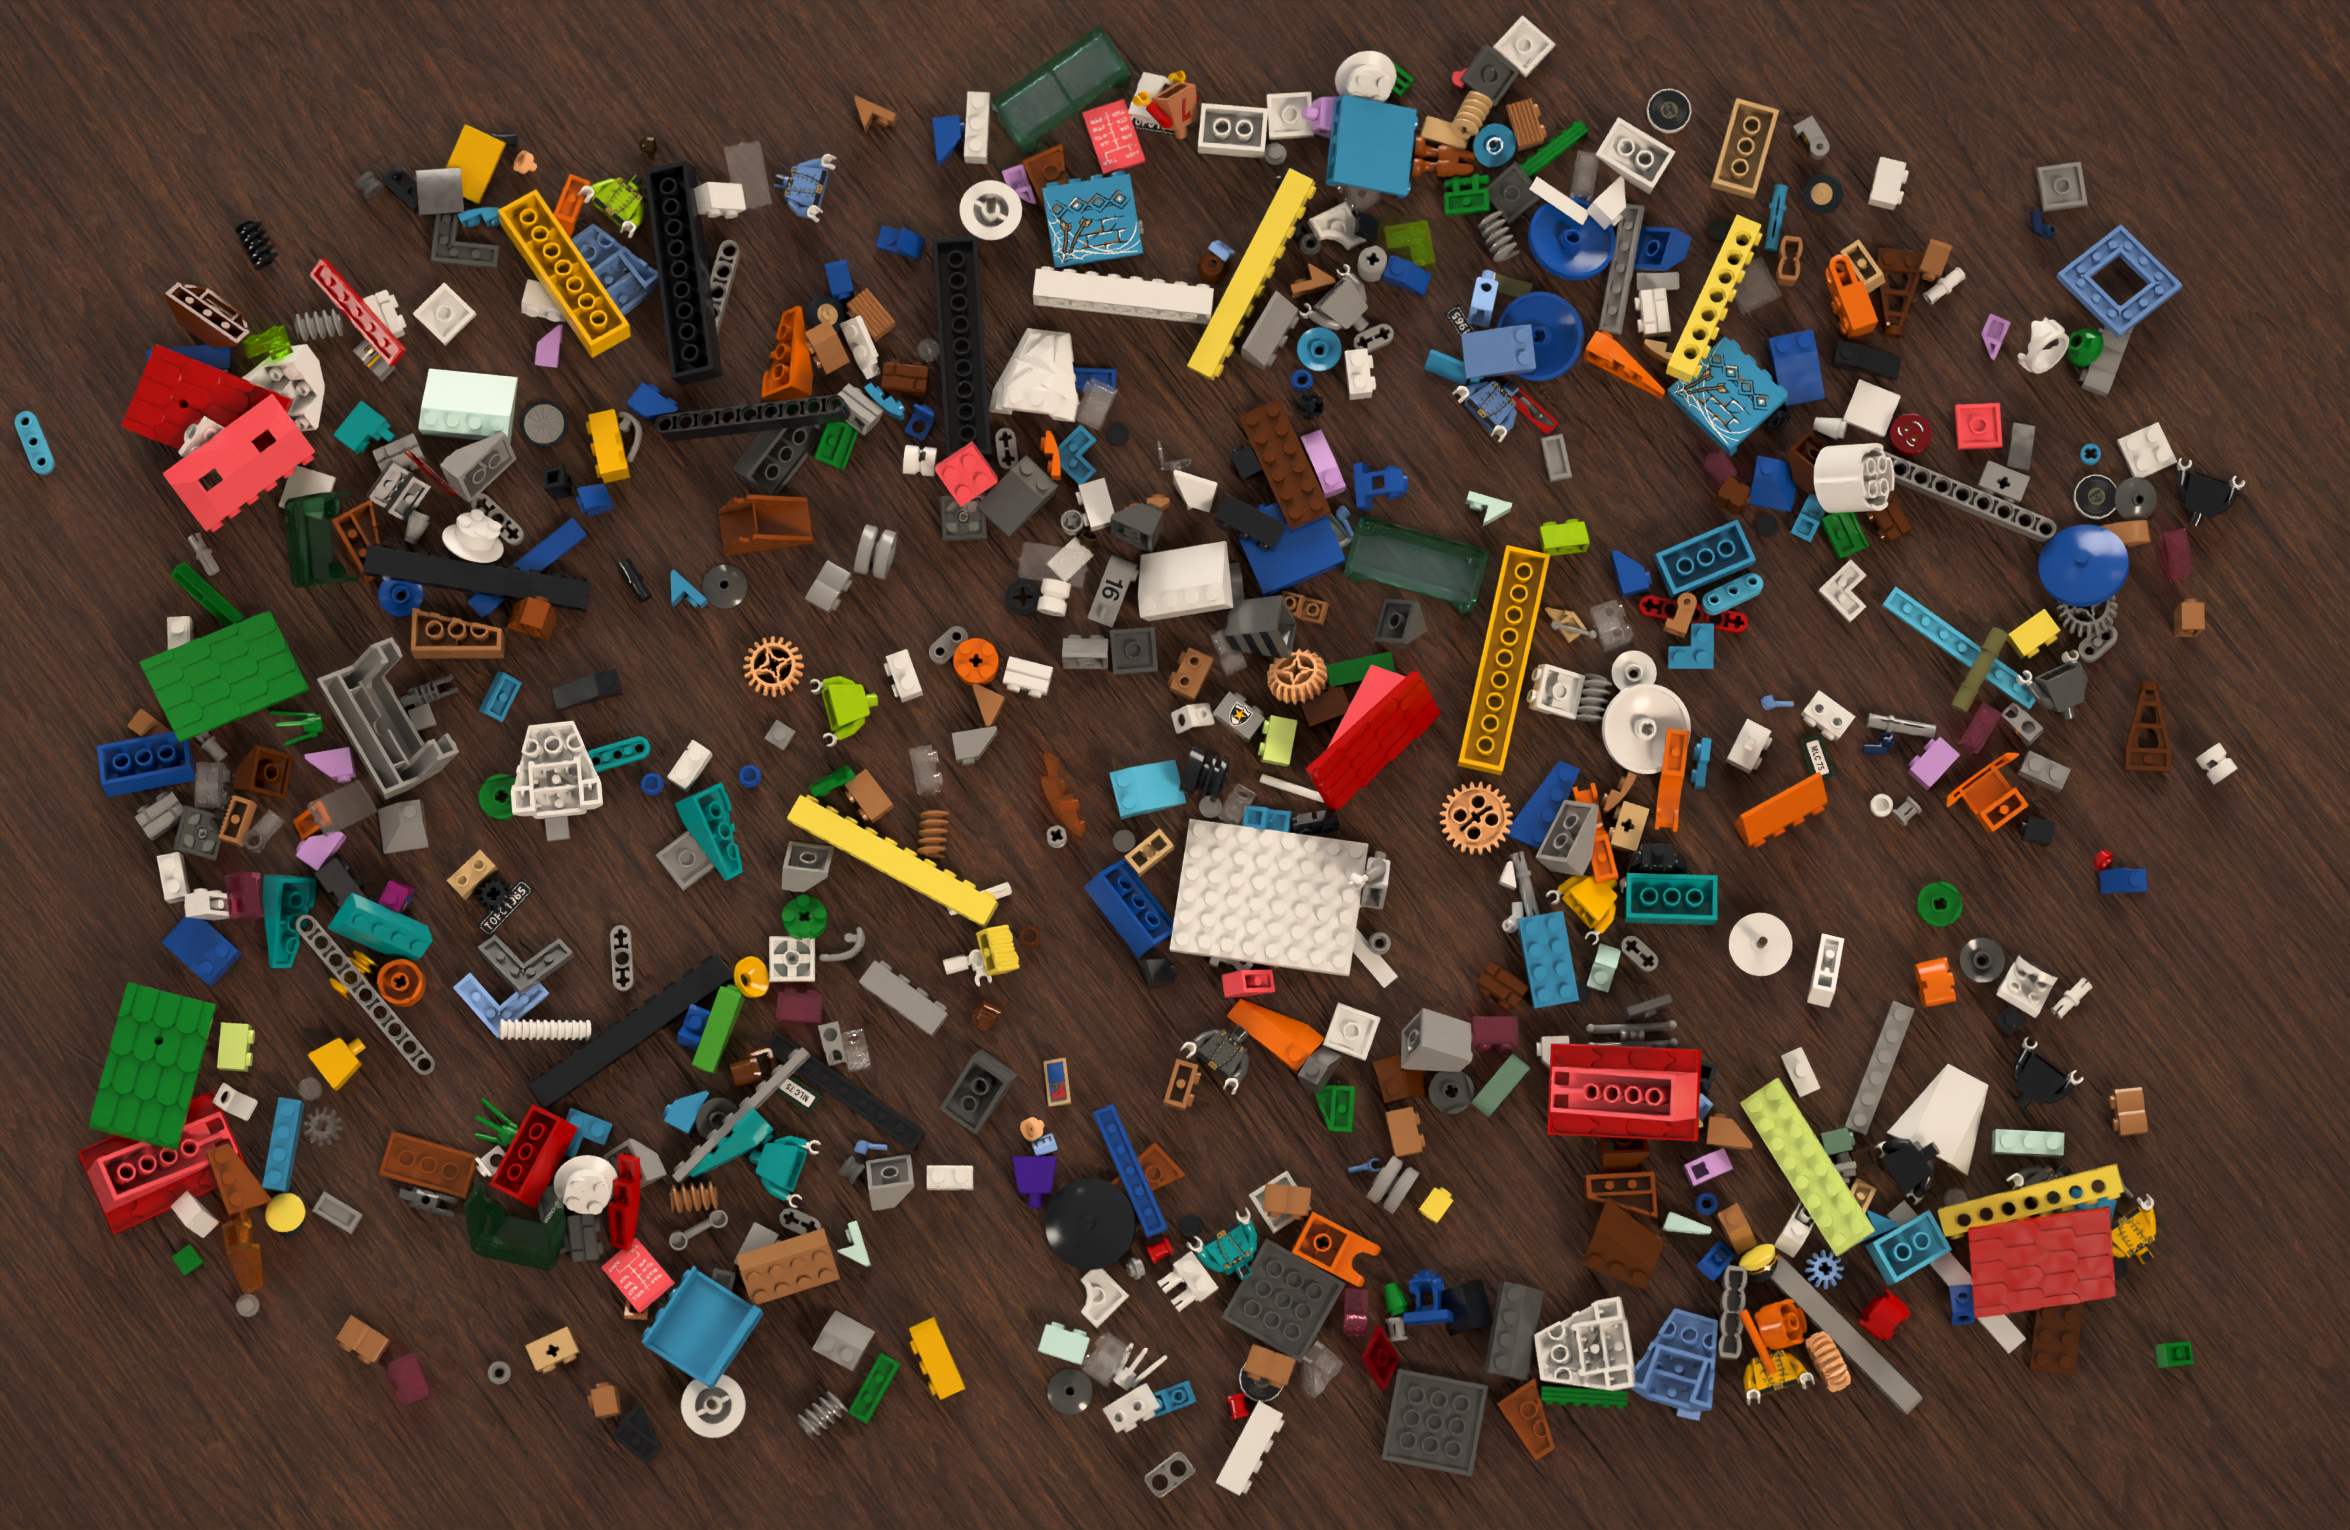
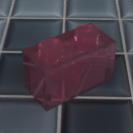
M1982 702L1957 745L1977 756L2002 713Z
M240 871L225 875L230 920L249 922L264 918L260 873Z
M784 988L783 992H778L776 1020L822 1025L825 997L820 995V991L806 990V994L797 993V989Z
M1518 1016L1472 1017V1046H1477V1050H1490V1046H1500V1050H1513V1046L1518 1045Z
M413 1352L388 1363L389 1369H387V1374L390 1381H395L398 1390L395 1391L399 1403H404V1406L408 1407L433 1396L416 1353Z

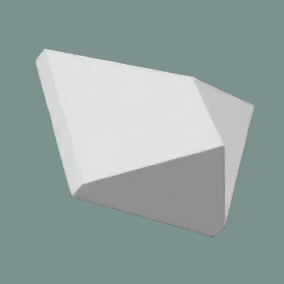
M1174 470L1173 483L1187 510L1196 508L1210 512L1217 494L1218 483Z

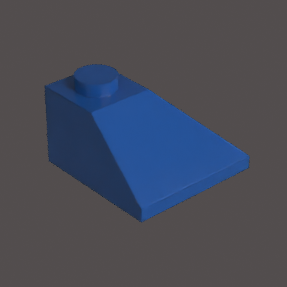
M1642 227L1633 270H1668L1686 258L1691 237L1676 228Z
M1758 456L1755 461L1749 495L1752 498L1749 505L1791 513L1797 484L1793 481L1790 464L1781 460Z

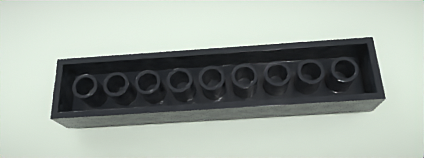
M687 160L645 170L671 379L680 386L721 377L723 374L702 215L698 214L694 188L698 187L696 169Z
M977 236L932 239L946 457L948 458L973 441L985 460L992 459Z

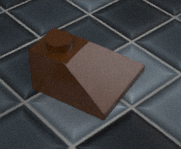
M1806 432L1789 449L1788 456L1793 481L1801 490L1811 495L1815 491V462L1818 454L1825 446Z
M255 745L238 766L233 789L254 795L285 799L294 755Z
M1401 1054L1372 1061L1384 1106L1428 1094L1422 1071L1402 1069Z
M1600 1137L1603 1174L1628 1173L1649 1156L1647 1139Z

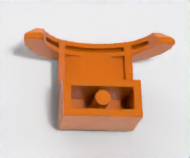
M2007 752L1988 764L1953 790L1947 797L1946 806H1951L1961 797L1987 833L1994 832L2029 806L2017 788H2011L1998 770L2019 756V754Z

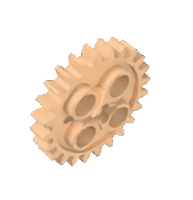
M1471 782L1469 789L1464 784H1462L1461 792L1453 789L1456 796L1447 795L1450 803L1442 804L1447 811L1440 812V815L1446 818L1440 821V825L1447 826L1442 832L1443 834L1450 833L1447 841L1455 840L1453 847L1456 848L1461 845L1462 853L1469 848L1471 855H1473L1475 849H1478L1479 854L1482 855L1484 848L1491 853V845L1499 848L1497 841H1506L1503 833H1511L1506 826L1513 825V822L1507 819L1513 816V813L1506 811L1511 805L1510 803L1503 804L1506 796L1498 797L1499 789L1491 792V784L1484 789L1482 782L1479 783L1478 788H1475L1473 782ZM1483 798L1485 803L1483 807L1475 808L1472 805L1473 800ZM1489 806H1493L1492 810L1481 815ZM1459 811L1467 814L1466 819L1462 822L1454 819L1455 814ZM1473 814L1476 816L1481 815V822L1473 821L1464 831H1460L1462 826L1467 825L1473 820ZM1491 815L1498 817V823L1494 826L1486 823V819ZM1478 829L1480 836L1477 839H1470L1468 837L1470 830Z

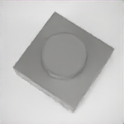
M776 719L764 739L784 751L796 731Z

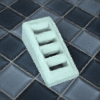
M1673 1212L1667 1214L1662 1227L1664 1231L1709 1235L1712 1230L1711 1227Z

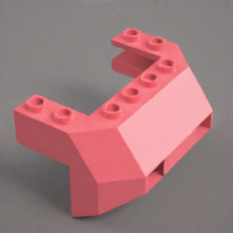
M271 394L162 474L206 532L209 530L215 532L224 525L222 520L228 516L232 519L241 512L240 506L245 503L248 505L254 503L260 498L257 495L264 489L266 492H269L278 485L277 479L282 476L285 479L296 472L294 467L300 463L303 466L307 465L315 459L313 454L316 452L281 404ZM269 430L276 442L260 453L252 442ZM216 469L223 481L209 491H206L199 480Z

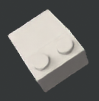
M1618 117L1597 151L1596 156L1628 182L1650 195L1675 151Z

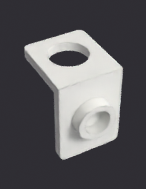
M1209 703L1186 705L1171 713L1177 734L1193 727L1209 726L1215 723ZM1180 714H1183L1185 717L1184 726H1181L1179 723Z
M222 1083L213 1099V1103L219 1108L245 1121L249 1120L258 1103L257 1100L237 1092L225 1083ZM227 1091V1098L224 1102H221L222 1094Z
M499 1145L483 1158L477 1157L475 1159L479 1164L476 1168L484 1177L488 1175L493 1178L498 1167L491 1165V1157L494 1154H500L504 1157L506 1154Z

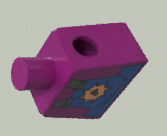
M389 880L377 904L404 915L417 889L398 880Z

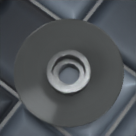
M2128 478L2120 483L2115 491V508L2118 514L2127 521L2145 520L2151 516L2156 508V491L2152 484L2143 478ZM2138 495L2141 497V502L2139 504L2136 502V497Z
M726 564L718 565L712 568L704 577L703 593L711 605L720 609L733 608L745 598L747 581L744 574L738 568ZM724 581L728 583L726 589L720 587V584Z
M1976 938L1969 941L1963 947L1959 962L1961 970L1966 977L1974 982L1987 983L1993 981L2002 973L2005 965V956L2003 950L1995 941L1988 938ZM1979 957H1982L1985 960L1984 965H1979L1977 963V959Z
M714 1098L707 1101L699 1109L696 1116V1127L700 1135L706 1139L711 1131L714 1129L719 1130L724 1125L723 1120L730 1113L735 1114L738 1111L737 1106L726 1098ZM718 1114V1117L712 1120L713 1116Z
M1064 1369L1051 1378L1048 1384L1047 1395L1054 1409L1063 1414L1073 1415L1082 1412L1088 1407L1093 1397V1387L1090 1379L1083 1372L1076 1369ZM1068 1387L1074 1388L1075 1392L1071 1396L1066 1394Z

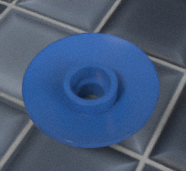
M384 579L378 591L379 602L382 608L393 616H408L412 614V608L418 609L423 601V588L418 584ZM401 592L406 594L403 600L398 599V595Z

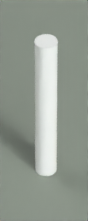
M1265 774L1261 776V783L1324 803L1318 791Z

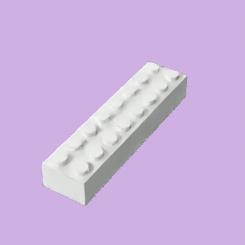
M1052 267L1036 269L1033 301L1034 305L1199 324H1209L1214 297V288H1210L1206 284L1187 286L1186 282L1181 281L1169 284L1165 283V280L1152 279L1151 282L1143 281V278L1136 276L1124 279L1117 274H1108V277L1099 276V273L1090 271L1085 274H1079L1076 270L1064 269L1063 272L1054 271Z

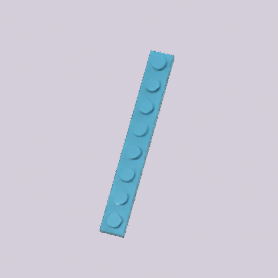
M1897 587L1893 589L1882 604L1885 609L1966 667L1971 668L1981 651L1980 646ZM1995 658L1985 680L2026 710H2029L2036 700L2027 690L2028 686L2019 685L2016 681V676L2019 674Z

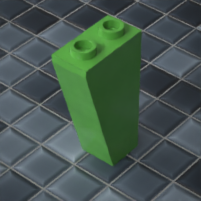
M728 984L726 988L720 986L692 1063L694 1067L715 1075L745 1000L739 988Z

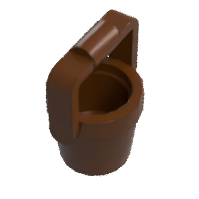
M766 1046L746 1052V1058L728 1065L729 1075L734 1087L754 1083V1088H756L764 1081L762 1080L755 1055L767 1052L770 1072H773L778 1064L776 1056H773L772 1050Z

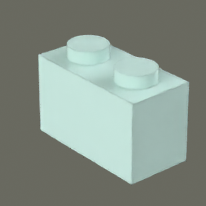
M1052 1322L1051 1325L1046 1324L1038 1352L1082 1365L1090 1338L1086 1337L1087 1333L1074 1329L1073 1332L1064 1330V1325Z

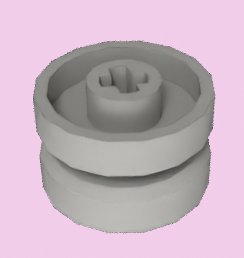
M866 524L858 546L854 572L866 575L873 563V576L885 580L894 559L897 532L886 529L878 542V527Z
M1394 1155L1386 1167H1382L1372 1183L1373 1187L1366 1196V1198L1374 1203H1378L1385 1193L1389 1196L1383 1204V1209L1392 1215L1420 1174V1172L1412 1167H1408L1401 1177L1397 1174L1403 1166V1161Z

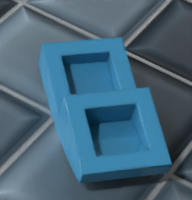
M1815 494L1808 495L1790 532L1811 542L1820 524V519L1823 518L1826 512Z
M1245 805L1243 826L1290 833L1293 813L1291 811Z

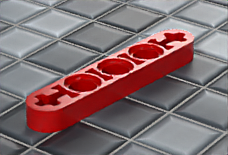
M1645 596L1639 603V611L1645 617L1667 621V618L1673 620L1674 616H1668L1665 613V607L1667 605H1674L1676 607L1677 600ZM1651 601L1652 606L1659 607V602L1663 603L1661 615L1657 614L1658 609L1654 608L1647 612L1643 604ZM1696 604L1695 609L1699 612V618L1695 621L1691 620L1689 625L1691 623H1710L1709 614L1703 611L1701 605ZM1726 610L1719 614L1721 616V623L1714 625V630L1740 634L1746 629L1748 620L1740 612ZM1725 615H1729L1728 620L1730 621L1740 618V622L1743 625L1736 629L1734 628L1735 624L1727 623V627H1724Z

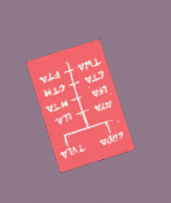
M1124 99L1082 112L1103 176L1145 162V157Z
M636 1237L633 1239L631 1250L621 1249L601 1267L639 1313L674 1284L673 1280Z

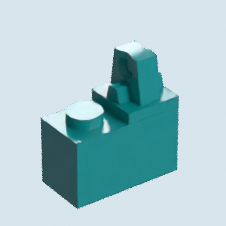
M362 400L333 434L337 441L355 455H358L360 452L363 453L369 447L370 439L379 441L382 438L388 443L396 440V436L388 430L391 425L388 424L386 419Z

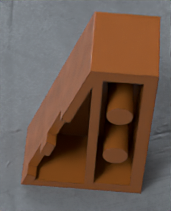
M372 499L332 519V526L365 584L376 578L363 575L367 545L372 546L373 543L380 544Z
M536 596L535 599L527 597L515 602L506 628L549 641L557 614L551 604L548 603V599Z
M1655 1171L1596 1174L1584 1177L1586 1200L1604 1205L1607 1197H1610L1614 1200V1204L1622 1210L1625 1209L1635 1214L1654 1219L1657 1218Z

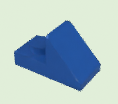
M882 225L876 248L919 260L925 238L906 228H902L901 231Z
M2125 867L2099 872L2101 894L2147 892L2146 869L2126 870Z
M691 1004L683 1026L677 1034V1043L697 1051L711 1011Z
M1719 1240L1696 1266L1705 1276L1714 1281L1736 1254Z

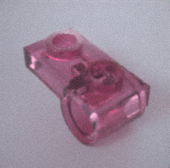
M1345 1288L1343 1335L1366 1336L1368 1290Z

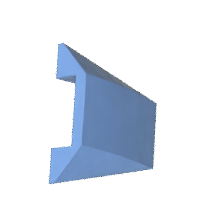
M591 224L571 239L623 316L649 298L659 283L657 270H654L645 261L632 254L630 250L620 245L614 238L595 224Z
M1674 1308L1659 1330L1654 1342H1651L1643 1358L1634 1367L1635 1387L1630 1389L1647 1400L1688 1412L1712 1410L1718 1320Z

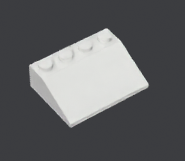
M1222 541L1141 555L1138 586L1140 618L1154 621L1233 608L1227 542Z

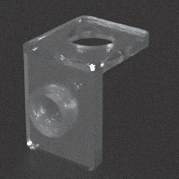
M1157 441L1161 470L1170 469V472H1174V470L1180 471L1183 470V467L1191 465V458L1164 462L1161 441Z
M1237 784L1229 794L1218 817L1231 825H1239L1248 807L1255 799L1256 793ZM1238 792L1247 794L1249 798L1240 796Z
M858 1029L841 1033L849 1072L870 1068L871 1064L864 1030ZM852 1036L860 1037L857 1041H848V1038Z

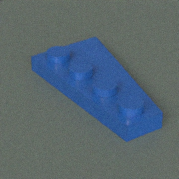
M1559 760L1515 818L1513 825L1509 826L1508 829L1511 833H1504V835L1539 850L1563 801L1568 799L1580 769Z

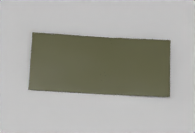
M1497 273L1495 276V281L1499 282L1497 292L1518 298L1531 293L1533 283Z

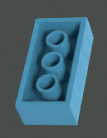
M1738 519L1661 551L1654 556V562L1671 599L1752 566L1756 561Z
M1563 911L1517 918L1532 1008L1579 1001Z

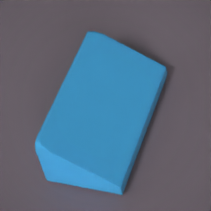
M1433 349L1430 351L1425 370L1461 385L1467 383L1468 379L1465 377L1464 362Z
M498 671L478 711L503 722L522 682L504 672Z

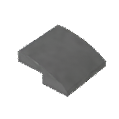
M461 168L416 171L419 215L464 212Z
M390 460L366 496L369 500L372 499L373 502L385 508L388 513L407 522L409 514L411 515L413 510L417 508L431 486L405 467Z

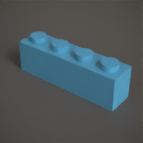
M278 1097L262 1185L267 1190L289 1193L305 1103L300 1100Z

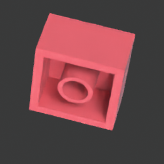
M973 441L935 466L936 473L960 507L998 483V477Z

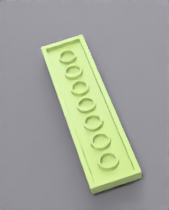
M1779 1078L1774 1079L1740 1103L1836 1256L1841 1255L1875 1232L1874 1227Z

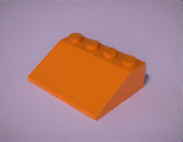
M1817 772L1741 814L1734 826L1746 847L1749 848L1753 845L1755 849L1766 843L1765 838L1773 835L1775 838L1786 831L1784 828L1792 824L1795 827L1805 821L1804 817L1812 813L1815 816L1824 811L1823 806L1827 804L1828 800L1821 773Z

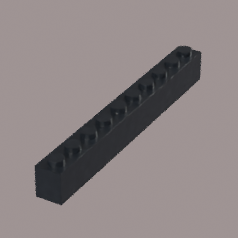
M373 543L372 546L367 545L363 569L364 576L520 601L527 597L535 599L536 596L548 599V603L552 607L581 612L587 611L591 582H587V579L583 577L567 579L564 578L565 575L559 573H551V576L543 575L542 571L529 569V572L520 571V568L508 565L507 568H501L493 562L484 563L483 565L463 558L462 561L453 560V556L445 554L435 557L430 556L431 553L427 551H417L416 554L408 552V549L403 547H395V550L386 549V545Z
M712 955L706 957L700 962L702 966L696 970L691 968L682 975V980L677 983L674 981L663 988L664 992L659 996L654 994L644 1001L646 1005L640 1009L635 1007L626 1014V1019L621 1022L617 1020L607 1027L608 1031L603 1035L598 1033L588 1040L590 1044L584 1048L579 1046L570 1053V1058L564 1062L562 1059L551 1066L552 1070L547 1074L542 1072L534 1077L530 1087L543 1106L548 1110L688 1012L691 1004L697 1006L716 993L720 986L724 987L733 981V977L717 955L715 957H712Z

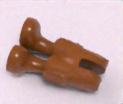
M1416 136L1412 176L1418 177L1427 171H1435L1437 176L1445 177L1473 175V165L1458 162L1475 161L1473 151L1459 149L1453 145L1449 146L1446 144H1440L1438 149L1426 145L1424 137ZM1423 157L1437 158L1438 161H1437V162H1430V161H1425V160H1423L1422 158H1423Z

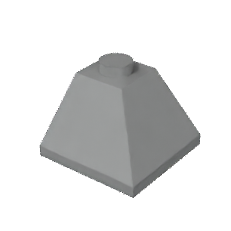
M420 799L399 802L378 809L384 854L429 847L424 806Z
M789 841L783 865L781 889L792 892H805L827 878L834 846Z
M632 1138L603 1155V1159L614 1167L617 1176L618 1155L625 1153L640 1157V1188L666 1175L658 1154Z
M911 1154L866 1161L872 1211L896 1207L914 1188Z

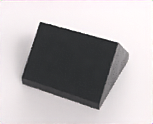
M1482 1280L1461 1284L1441 1291L1442 1309H1448L1453 1312L1454 1322H1446L1450 1336L1492 1325L1493 1317Z

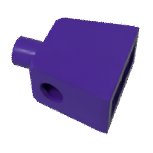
M1056 1156L1013 1157L1019 1195H1028V1208H1042V1195L1051 1194L1057 1162Z

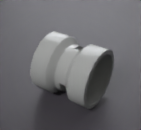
M1068 510L1062 515L1061 526L1064 533L1076 536L1082 531L1083 517L1081 513L1076 510Z

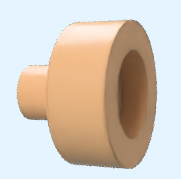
M525 150L521 151L514 161V170L521 174L527 173L528 170L534 172L537 164L533 162V154Z
M1030 1117L1022 1121L1020 1129L1022 1135L1028 1141H1035L1043 1135L1044 1123L1042 1120Z

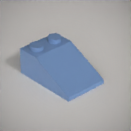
M1531 324L1461 334L1466 379L1531 373L1536 369Z

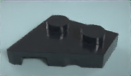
M639 1401L611 1436L647 1465L662 1447L648 1415Z

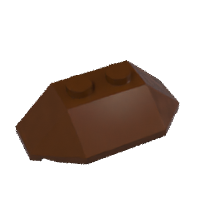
M177 282L165 293L164 297L178 324L213 348L236 347L250 333L244 313L208 288Z

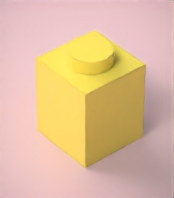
M1435 1187L1418 1211L1437 1224L1452 1204L1453 1200L1450 1198L1452 1195L1442 1187L1439 1190Z

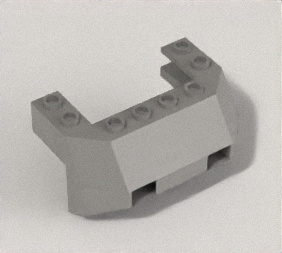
M392 637L370 645L353 665L317 679L318 685L332 712L385 800L408 791L437 774L459 753L456 743L448 733L444 734L437 743L435 739L429 740L426 743L421 739L414 723L409 719L404 707H402L401 702H399L391 684L385 678V675L403 657L399 646Z

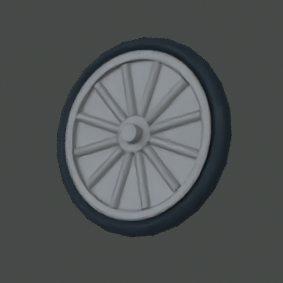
M547 401L532 404L524 412L521 419L523 436L528 442L537 447L545 448L556 445L563 439L568 428L567 416L562 408L557 404Z

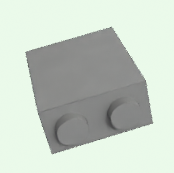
M1423 1008L1402 1030L1401 1068L1460 1072L1466 1065L1470 1064L1473 1057L1471 1052V1042L1473 1039L1471 1023Z

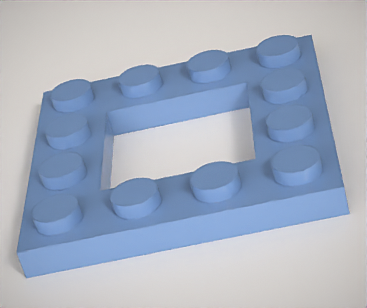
M2122 225L2115 228L2056 276L2117 338H2120L2181 290L2183 286ZM2118 256L2148 284L2121 307L2091 279V277Z

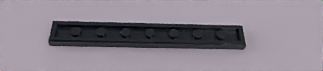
M777 1030L765 1045V1047L767 1046L772 1050L773 1056H776V1059L784 1064L789 1061L787 1057L796 1048L798 1050L801 1049L800 1046ZM812 1054L795 1071L912 1152L925 1135L924 1131Z

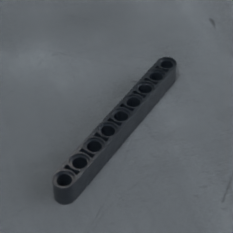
M827 395L665 414L657 418L655 429L664 440L673 442L843 422L849 418L851 409L840 395Z

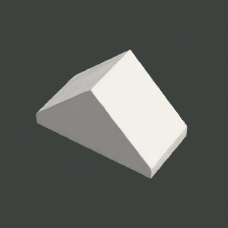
M188 1190L171 1205V1208L184 1225L202 1238L220 1222Z

